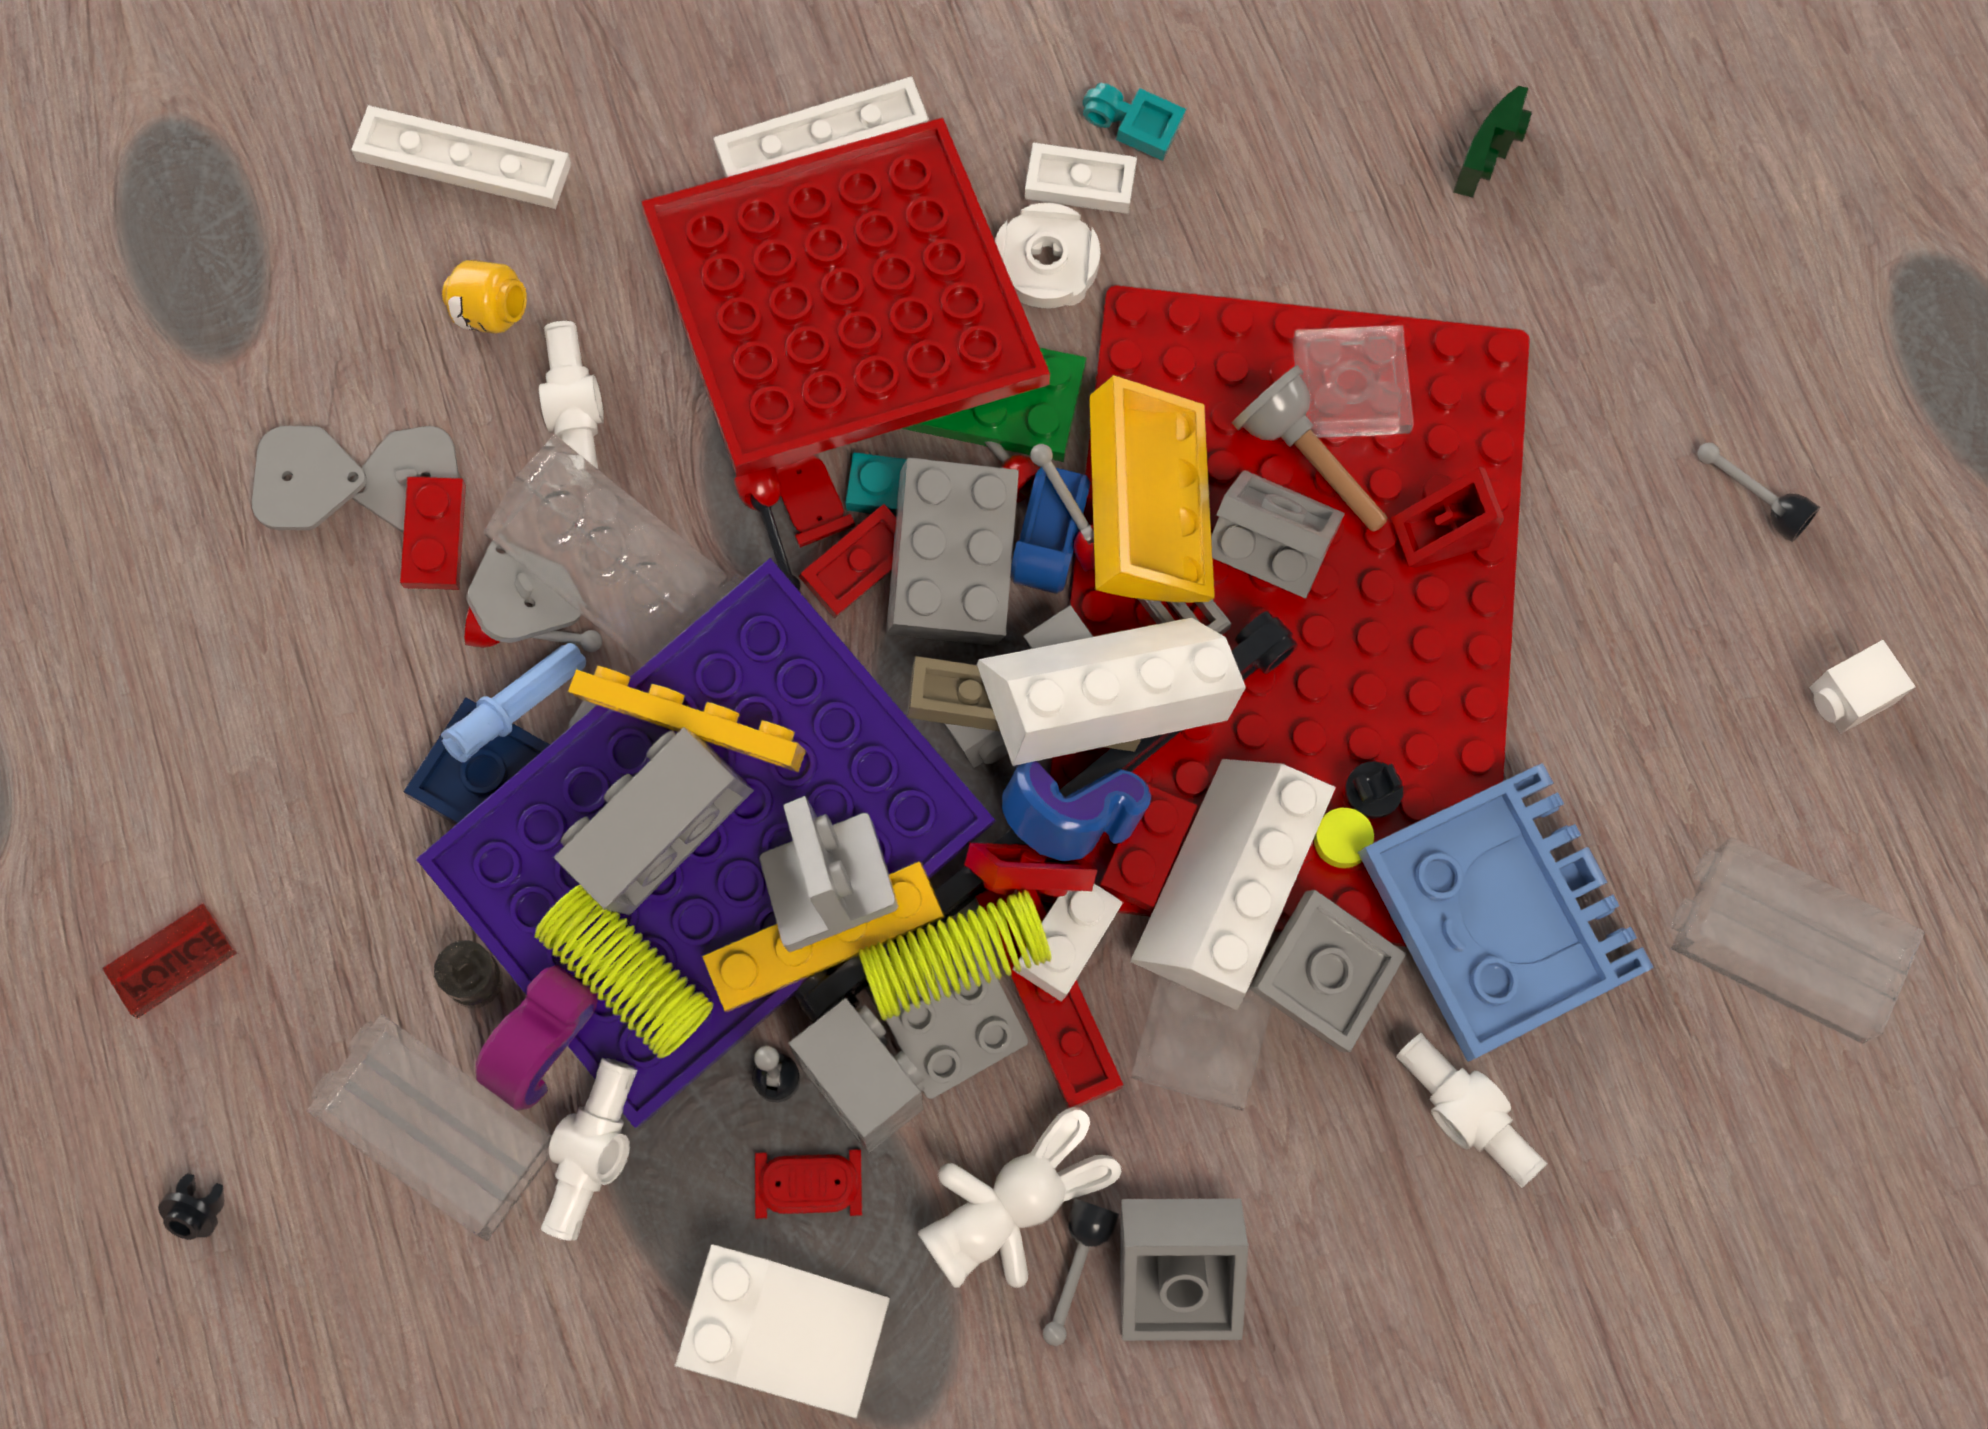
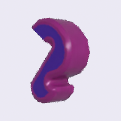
M559 965L546 967L528 985L527 996L523 1002L503 1019L483 1045L475 1062L476 1081L516 1111L530 1109L548 1092L542 1077L593 1015L597 1007V993L590 992L588 986L583 985L581 981Z

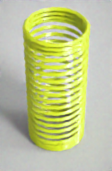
M579 884L563 896L542 918L536 928L535 938L539 939V942L543 943L545 948L553 949L552 955L560 957L562 964H568L567 969L575 971L576 978H583L582 984L590 986V992L598 993V1000L605 1001V1007L613 1008L614 1015H621L620 1021L622 1023L628 1022V1029L636 1030V1037H644L643 1044L649 1045V1049L653 1050V1054H657V1058H665L684 1043L703 1023L713 1008V1002H709V998L705 997L702 992L692 995L695 991V985L685 987L688 982L687 977L677 980L680 976V970L670 972L673 968V963L667 962L663 965L665 956L659 955L656 957L657 948L648 950L650 941L644 940L641 942L642 933L634 934L635 927H626L628 924L626 918L619 920L620 913H611V911L603 909ZM603 913V915L600 917V919H599L584 935H582V936L577 940V938L583 933V931H584L598 916H600V915ZM609 922V924L601 931V933L597 937H595L587 946H585L591 940V938L605 924ZM616 930V932H615L597 951H595V950L598 948V946H599L613 931ZM621 938H623V939L620 941V943H619L609 954L606 955V953H607ZM566 943L563 950L558 951V948ZM629 945H631V946L621 955V957H619V958L614 962V960H615ZM574 950L571 957L565 959L566 954ZM636 953H638V954L622 969V967H623ZM582 957L579 963L573 966L574 961ZM642 963V965L631 975V973ZM590 964L585 972L580 973L583 967ZM599 970L595 977L588 981L589 976ZM606 977L602 985L595 988L597 983ZM614 984L610 992L603 995L604 991ZM622 991L618 999L611 1002L613 996ZM628 998H630V1000L627 1002V1004L625 1005V1007H623L622 1009L618 1010V1008L620 1007L621 1003H623V1002L626 1001ZM637 1004H639L638 1007H637V1008L635 1009V1011L633 1012V1014H631L630 1016L626 1017V1015H627V1013L629 1012V1010H631V1009L634 1008ZM645 1011H647L646 1014H645V1015L643 1016V1018L641 1019V1021H639L638 1023L634 1024V1022H635V1020L637 1019V1017H639V1016L642 1015ZM656 1017L649 1028L641 1032L644 1025ZM661 1026V1028L656 1032V1034L651 1039H649L652 1032Z
M1023 890L1022 893L1018 892L1017 895H1009L1007 904L1004 900L998 899L997 908L993 903L989 902L987 912L984 907L978 906L977 916L974 911L969 909L967 912L968 922L963 914L958 913V926L955 920L949 916L947 919L948 930L945 924L939 920L937 922L938 934L934 926L928 924L927 933L929 940L924 930L919 927L916 932L920 947L914 934L908 931L906 936L910 951L903 936L898 935L896 940L900 955L893 940L888 938L886 944L891 962L883 944L880 942L876 946L871 944L870 948L860 949L858 953L882 1020L892 1019L893 1015L899 1017L901 1011L897 995L904 1011L910 1012L911 1007L906 988L914 1007L920 1008L921 1003L915 982L924 1003L930 1005L931 999L924 975L934 999L939 1002L941 995L934 971L945 997L950 998L951 991L943 964L955 993L960 994L961 987L951 955L965 989L970 991L971 984L961 951L975 985L980 987L981 980L970 944L984 979L990 984L992 979L979 937L996 979L1000 980L1001 973L988 931L1006 975L1010 976L1012 972L998 927L1014 967L1020 973L1022 968L1011 938L1007 920L1026 968L1030 969L1032 964L1025 944L1035 965L1039 966L1040 963L1050 962L1052 956L1049 944L1029 892Z

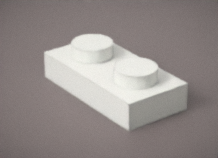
M1033 143L1025 187V199L1129 214L1137 157Z
M1096 884L1093 885L1092 891H1068L1067 895L1057 897L1041 923L1051 951V961H1046L1045 964L1040 963L1039 966L1035 965L1026 947L1032 964L1031 968H1026L1021 955L1019 958L1022 968L1021 972H1017L1015 967L1012 970L1062 1001L1070 991L1123 902Z

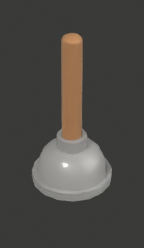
M1296 365L1255 399L1235 418L1232 424L1237 430L1244 428L1251 435L1262 440L1273 441L1281 437L1289 447L1294 444L1370 531H1377L1385 525L1387 516L1311 431L1314 425L1306 417V413L1310 408L1311 398L1306 384L1300 377L1304 372Z

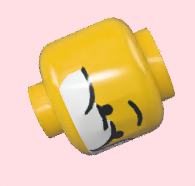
M479 260L463 261L454 268L451 275L445 280L442 288V299L447 307L449 316L456 325L463 329L493 334L503 333L521 319L526 308V289L516 272L505 264Z

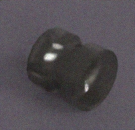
M470 940L456 941L446 946L439 953L434 964V977L438 986L458 1005L466 1008H481L491 1003L499 995L503 985V972L499 963L479 943ZM468 963V965L464 966L461 970H459L462 965Z

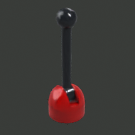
M770 467L740 477L736 476L734 483L738 496L746 507L761 512L777 565L800 591V581L791 573L771 509L778 502L781 495V483L776 468Z

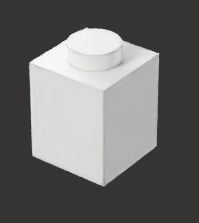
M1881 640L1827 670L1809 688L1814 694V703L1818 712L1825 720L1833 723L1839 733L1842 734L1896 704L1915 688V685L1884 640Z

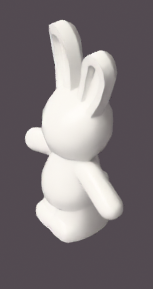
M1072 1107L1059 1113L1042 1134L1031 1153L1019 1156L1004 1165L996 1177L994 1189L953 1163L944 1164L940 1168L938 1173L940 1182L967 1200L968 1203L960 1206L947 1217L919 1230L918 1236L954 1288L961 1286L965 1278L980 1263L991 1258L999 1249L1007 1283L1014 1288L1024 1286L1028 1281V1269L1020 1228L1043 1224L1056 1213L1064 1201L1106 1188L1120 1177L1121 1166L1113 1157L1107 1155H1094L1056 1172L1055 1168L1086 1136L1090 1120L1084 1110Z

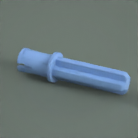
M567 643L566 645H561L494 697L483 696L476 702V708L469 715L441 733V737L444 738L442 742L446 750L456 760L466 762L480 748L497 736H507L512 731L513 722L574 676L576 669L583 670L586 666V658L580 653L579 648L575 644Z

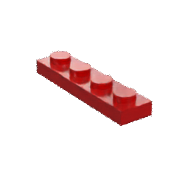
M989 890L977 895L976 903L978 906L984 907L987 912L989 902L993 903L997 908L998 899L1004 900L1007 904L1009 895H1002ZM1026 890L1033 900L1042 923L1047 914L1037 891ZM1007 920L1011 938L1019 959L1021 956V952L1019 950L1018 944ZM998 927L1012 972L1009 978L1067 1108L1081 1107L1122 1089L1124 1084L1077 980L1066 997L1060 1001L1013 971V961Z

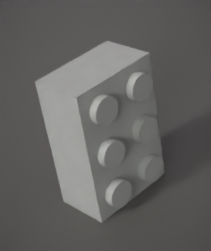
M907 458L900 471L886 635L996 646L1006 636L1019 470Z
M685 727L677 734L669 731L658 739L646 755L650 761L634 777L626 774L615 782L604 795L603 799L607 804L591 820L588 817H584L577 821L561 838L560 842L564 847L554 856L555 860L605 910L631 915L754 791L707 742Z

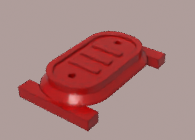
M815 454L774 466L781 483L782 500L793 525L801 532L795 535L799 548L855 526L851 514L843 516V505L826 466Z
M849 1150V1160L836 1154L779 1156L768 1162L767 1153H755V1219H768V1209L780 1214L832 1213L844 1210L849 1205L851 1217L862 1216L861 1150ZM837 1180L840 1181V1184L838 1185L835 1184ZM780 1182L781 1185L777 1187L776 1183Z

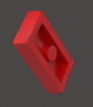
M407 477L400 583L403 588L460 589L466 484L463 478Z
M885 504L880 506L799 575L802 582L834 619L892 571L896 517Z
M1147 784L1151 793L1150 805L1131 836L1122 843H1118L1100 883V888L1114 897L1152 913L1198 805Z
M970 843L965 860V865L984 881V886L988 890L1002 895H1016L1019 889L1038 890L1041 893L1057 897L1067 895L1068 891H1092L1098 871L1083 858L1060 861L1039 854L1029 845Z

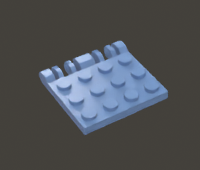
M1543 763L1366 846L1358 852L1467 1062L1654 968L1643 947L1611 963L1605 955L1637 938L1631 927L1627 929L1622 927L1608 934L1606 939L1598 942L1588 921L1592 919L1599 920L1613 913L1619 904L1615 896L1611 895L1582 910L1578 905L1576 898L1608 882L1589 847L1555 862L1551 855V851L1581 836L1575 824L1572 826L1566 825L1552 832L1551 836L1545 839L1542 838L1533 820L1539 817H1547L1564 805L1558 792L1528 807L1524 805L1522 800L1554 784Z

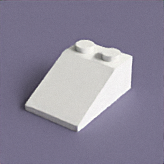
M711 1244L675 1366L857 1418L890 1298L770 1260Z

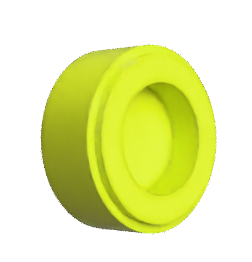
M1337 808L1328 812L1322 818L1314 836V844L1319 856L1326 863L1338 868H1350L1361 863L1362 860L1358 852L1374 842V831L1370 821L1361 812L1351 808Z

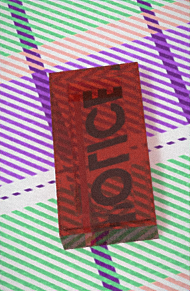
M202 903L102 969L130 1015L138 1019L238 952L210 908Z

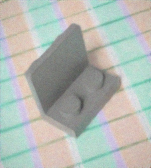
M971 944L970 948L981 980L980 987L975 985L961 951L971 984L970 991L965 989L951 955L961 987L960 994L955 993L943 964L951 991L950 998L945 997L934 971L941 995L940 1001L938 1002L934 999L924 975L931 999L930 1005L924 1003L915 982L921 1003L920 1008L914 1007L906 988L911 1007L910 1012L904 1011L897 995L901 1013L899 1017L893 1015L892 1019L887 1018L886 1020L901 1051L910 1059L922 1075L924 1080L921 1083L925 1087L923 1093L928 1099L937 1097L1023 1048L1028 1043V1038L998 979H996L984 951L983 954L992 979L990 984L984 979ZM868 985L865 989L872 1003L877 1008L870 985Z

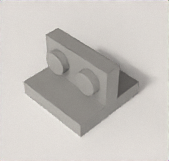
M1243 470L1225 494L1217 512L1219 519L1211 535L1212 558L1306 598L1345 513Z

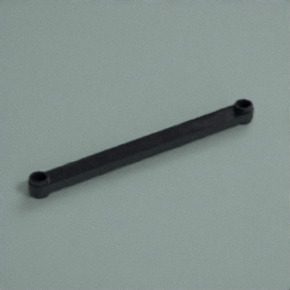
M1265 611L1254 618L1235 638L1238 646L1231 652L1243 681L1259 668L1264 674L1271 672L1284 662L1298 646V643L1292 638L1293 633L1278 617L1274 618L1269 611ZM1182 730L1140 739L1135 752L1111 748L1059 791L1064 797H1067L1117 768L1132 772ZM1010 829L993 843L1028 845L1016 835L1013 829ZM967 866L963 867L934 891L945 916L940 919L944 924L949 916H955L971 903L977 895L987 890L984 886V881ZM938 921L931 923V925L934 926L935 930H937ZM928 925L921 927L924 930L926 936L928 937ZM917 930L912 931L919 945ZM905 934V935H903V938H904V940H905V942H906V944H907V946H908V949H909V951H910L909 944H908V941H907V936H906L907 934ZM894 939L893 942H894V944H895V946H896V948H897V951H898V953H899V955H900L899 948H898V944H897V940ZM885 943V944H883V946H884V948H885V950H886V952H887V955H888V957H889V960H890V962H891L890 955H889L888 948H887V944ZM857 955L851 958L836 971L830 967L813 974L797 989L794 996L800 1002L799 1007L812 1023H815L845 998L854 1009L857 1008L860 1001L856 995L869 985L860 956Z

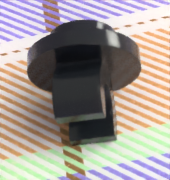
M1375 761L1366 762L1357 766L1350 773L1345 785V795L1352 809L1361 812L1366 818L1378 819L1390 815L1398 807L1403 797V784L1393 764L1387 765Z
M189 1173L179 1180L176 1186V1193L166 1194L158 1205V1211L164 1219L163 1224L165 1228L173 1235L186 1240H192L196 1237H209L218 1225L216 1215L222 1210L225 1202L223 1185L219 1183L214 1185L208 1196L200 1199L192 1197L196 1190L195 1175Z

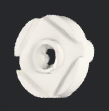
M1055 203L1033 204L1022 209L1021 215L1013 218L1008 225L1006 221L1000 227L995 243L1020 302L1038 308H1057L1064 305H1075L1083 300L1086 291L1094 283L1100 261L1099 239L1093 228L1091 232L1089 227L1080 220L1081 215L1072 208ZM1049 246L1053 248V255L1061 258L1051 265L1040 264L1039 260L1034 259L1032 254H1041L1042 247Z

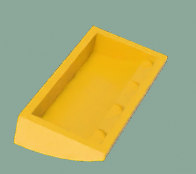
M1113 375L1089 396L1095 588L1098 591L1114 595L1153 601L1209 602L1214 598L1204 404Z

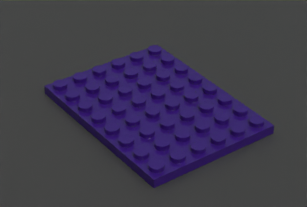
M771 558L765 561L631 675L628 687L649 693L652 684L674 690L685 695L682 705L704 711L706 702L728 708L740 714L737 721L738 724L759 730L761 721L785 727L795 732L792 742L798 743L806 750L799 772H795L707 742L754 791L631 915L620 913L619 920L622 918L628 920L626 927L634 926V934H643L641 942L644 940L650 941L648 950L657 948L656 957L659 955L665 956L663 965L667 962L673 963V968L670 972L680 970V976L677 980L687 977L688 982L685 987L695 985V991L692 995L702 992L705 997L709 998V1002H713L710 1014L695 1032L665 1058H657V1054H653V1050L649 1049V1045L643 1044L644 1037H636V1030H629L628 1022L622 1023L620 1021L621 1015H614L613 1008L605 1007V1001L598 1000L597 993V1007L593 1015L570 1042L568 1047L594 1079H596L602 1058L617 1060L638 1069L622 1111L634 1128H640L788 1001L797 989L811 977L809 976L726 1012L723 1009L702 957L777 924L760 862V855L793 841L784 804L806 796L817 817L827 814L832 825L862 813L869 814L888 873L892 874L920 861L929 879L996 822ZM596 705L416 858L422 868L526 995L528 985L546 967L559 965L575 977V971L567 969L568 964H562L560 957L552 955L553 949L545 948L543 943L535 938L536 928L542 918L563 896L579 885L554 858L564 847L560 842L561 838L580 819L588 817L591 820L607 804L603 798L611 786L626 774L634 777L650 761L646 756L649 749L664 734L673 730ZM602 913L600 916H598V917L583 931V933L577 938V940H578L582 935H584V934L600 919V917L603 915V913ZM609 922L605 924L585 946H587L595 937H597L601 933V931L609 924ZM616 930L613 931V932L598 946V948H597L595 951H597V950L616 932ZM621 938V939L606 953V955L609 954V953L620 943V941H621L623 938ZM566 943L561 945L558 951H562ZM629 945V946L614 960V962H615L619 957H621V955H622L631 945ZM574 950L567 953L565 959L571 957ZM636 953V954L622 967V969H623L638 953ZM582 957L575 960L573 966L577 965ZM642 963L631 973V975L642 965ZM590 964L583 967L580 973L585 972ZM599 970L591 974L588 981L592 980ZM606 977L599 981L595 988L601 986ZM614 984L608 987L604 991L603 995L609 993ZM622 991L613 996L611 1002L617 1000ZM628 998L626 1001H624L623 1003H621V1005H620V1007L618 1008V1010H620V1009H622L623 1007H625V1005H626L627 1002L630 1000V998ZM637 1004L634 1008H632L631 1010H629V1012L627 1013L626 1017H628V1016H630L631 1014H633V1012L635 1011V1009L638 1007L639 1004ZM645 1011L642 1015H640L639 1017H637V1019L635 1020L634 1024H636V1023H638L639 1021H641V1019L643 1018V1016L646 1014L647 1011ZM656 1017L645 1024L641 1032L649 1028ZM661 1026L652 1032L649 1039H651L656 1034V1032L661 1028Z

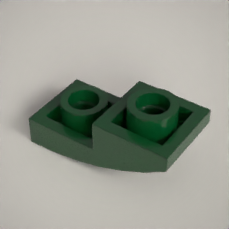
M1518 85L1485 118L1467 151L1453 193L1473 198L1480 179L1490 181L1497 157L1506 159L1513 140L1523 142L1532 111L1523 109L1528 88Z

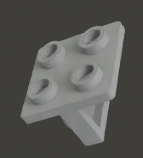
M806 796L783 805L793 841L760 855V862L780 937L787 951L792 952L898 909V902L869 814L862 813L832 825L827 814L817 817Z

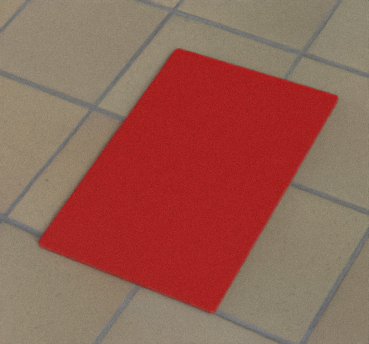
M1118 285L1111 286L1107 290L1095 391L1114 375L1204 404L1211 535L1219 519L1217 512L1222 500L1243 470L1345 513L1306 598L1212 558L1214 579L1213 601L1231 622L1230 629L1222 634L1226 637L1231 651L1238 646L1235 638L1241 630L1265 611H1269L1274 618L1278 617L1293 633L1292 638L1298 643V646L1284 662L1271 672L1264 674L1259 668L1244 680L1246 688L1228 721L1182 730L1132 771V773L1142 778L1146 784L1198 805L1162 890L1222 759L1280 763L1336 787L1324 816L1337 808H1351L1346 799L1345 785L1350 773L1357 766L1372 761L1387 765L1393 764L1403 784V797L1398 807L1390 815L1378 819L1367 818L1374 831L1373 843L1503 782L1530 337L1524 330ZM1296 365L1304 372L1300 377L1306 384L1311 398L1310 408L1306 413V417L1314 425L1311 431L1387 516L1385 525L1377 531H1370L1294 444L1289 447L1281 437L1273 441L1262 440L1251 435L1244 428L1237 430L1232 424L1235 418L1255 399ZM1090 429L1085 475L1088 476L1091 486L1083 515L1089 525H1092L1093 493ZM1478 467L1485 468L1504 517L1489 547L1420 567H1409L1391 517ZM1075 558L1070 605L1093 637L1156 625V622L1137 598L1096 590L1095 567L1085 572L1078 559ZM1160 601L1175 621L1181 620L1167 602ZM1185 602L1200 623L1206 626L1211 624L1195 602ZM1100 747L1053 757L1050 776L1057 782L1060 790L1111 748ZM1103 832L1094 849L1083 857V859L1098 870L1094 884L1099 887L1118 843L1110 841L1109 835L1106 832ZM1313 839L1273 931L1282 932L1304 893L1309 890H1316L1393 945L1407 947L1363 862L1350 868L1331 866L1319 856ZM1037 890V894L1043 904L1053 905L1057 896L1047 895ZM1121 900L1123 904L1117 912L1147 917L1152 915L1151 912L1124 900Z

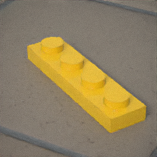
M602 666L596 667L594 675L577 669L574 673L568 692L581 700L676 732L685 727L706 742L799 772L806 750L798 743L792 742L795 732L766 721H761L759 730L738 724L737 721L740 715L738 712L706 702L704 711L682 705L685 695L655 684L651 685L649 693L628 687L631 677Z
M919 861L889 874L898 902V909L892 913L792 952L787 951L784 947L778 925L775 924L702 956L724 1011H732L859 955L860 949L870 948L871 944L874 946L878 942L885 944L888 938L894 940L898 935L903 936L908 931H915L919 927H924L944 918V913L923 864Z

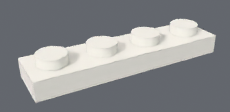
M911 76L713 138L725 176L730 177L928 122L929 119Z
M369 105L351 149L355 160L553 209H556L571 166L569 155L565 152Z

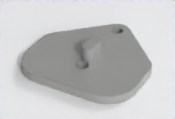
M280 426L266 433L259 442L252 494V510L259 522L267 528L273 530H312L363 489L367 482V476L363 469L324 429L317 426ZM286 475H293L290 481H284ZM353 475H357V476H358L357 481H355V482H350V481H349L350 478H351V476H353Z
M423 426L390 433L362 466L367 476V482L364 486L365 490L354 495L352 499L404 533L407 477L430 475V477L459 478L456 450L451 437L444 430L434 426ZM355 475L350 482L357 481L358 476Z
M496 539L490 543L467 593V602L481 629L492 639L506 643L521 641L571 626L579 620L585 605L582 592L570 570L564 564L503 539ZM497 549H501V550H503L505 553H504V554H500V553H498L496 550H497ZM525 603H531L533 607H527Z

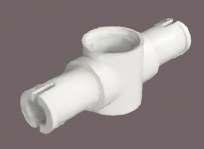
M556 321L544 327L550 371L546 373L547 383L540 384L539 386L541 409L548 431L554 432L555 438L561 441L567 483L570 486L591 485L600 481L593 437L598 434L597 424L604 423L601 394L596 377L589 375V370L582 366L575 323L571 321Z
M1422 1033L1414 1037L1397 1054L1396 1058L1432 1094L1429 1099L1435 1105L1431 1109L1432 1116L1440 1128L1460 1147L1467 1150L1474 1146L1479 1152L1485 1149L1521 1188L1528 1184L1548 1164L1510 1126L1513 1119L1507 1113L1511 1111V1105L1502 1091L1484 1074L1476 1070L1468 1074L1463 1068L1457 1071Z
M602 1058L585 1107H579L577 1114H569L556 1127L549 1145V1157L552 1162L558 1164L555 1173L558 1183L550 1208L541 1227L543 1232L563 1240H577L593 1192L600 1191L602 1185L610 1184L623 1170L630 1148L627 1136L620 1133L624 1124L620 1117L638 1070L635 1067L617 1060Z

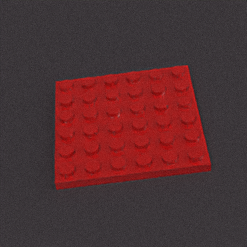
M943 117L641 201L646 223L737 477L1049 385V369Z

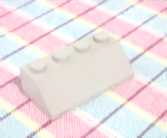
M1193 618L979 659L977 664L1013 766L1228 721L1246 688L1226 637Z
M1222 759L1130 962L1238 1010L1336 787L1280 763Z

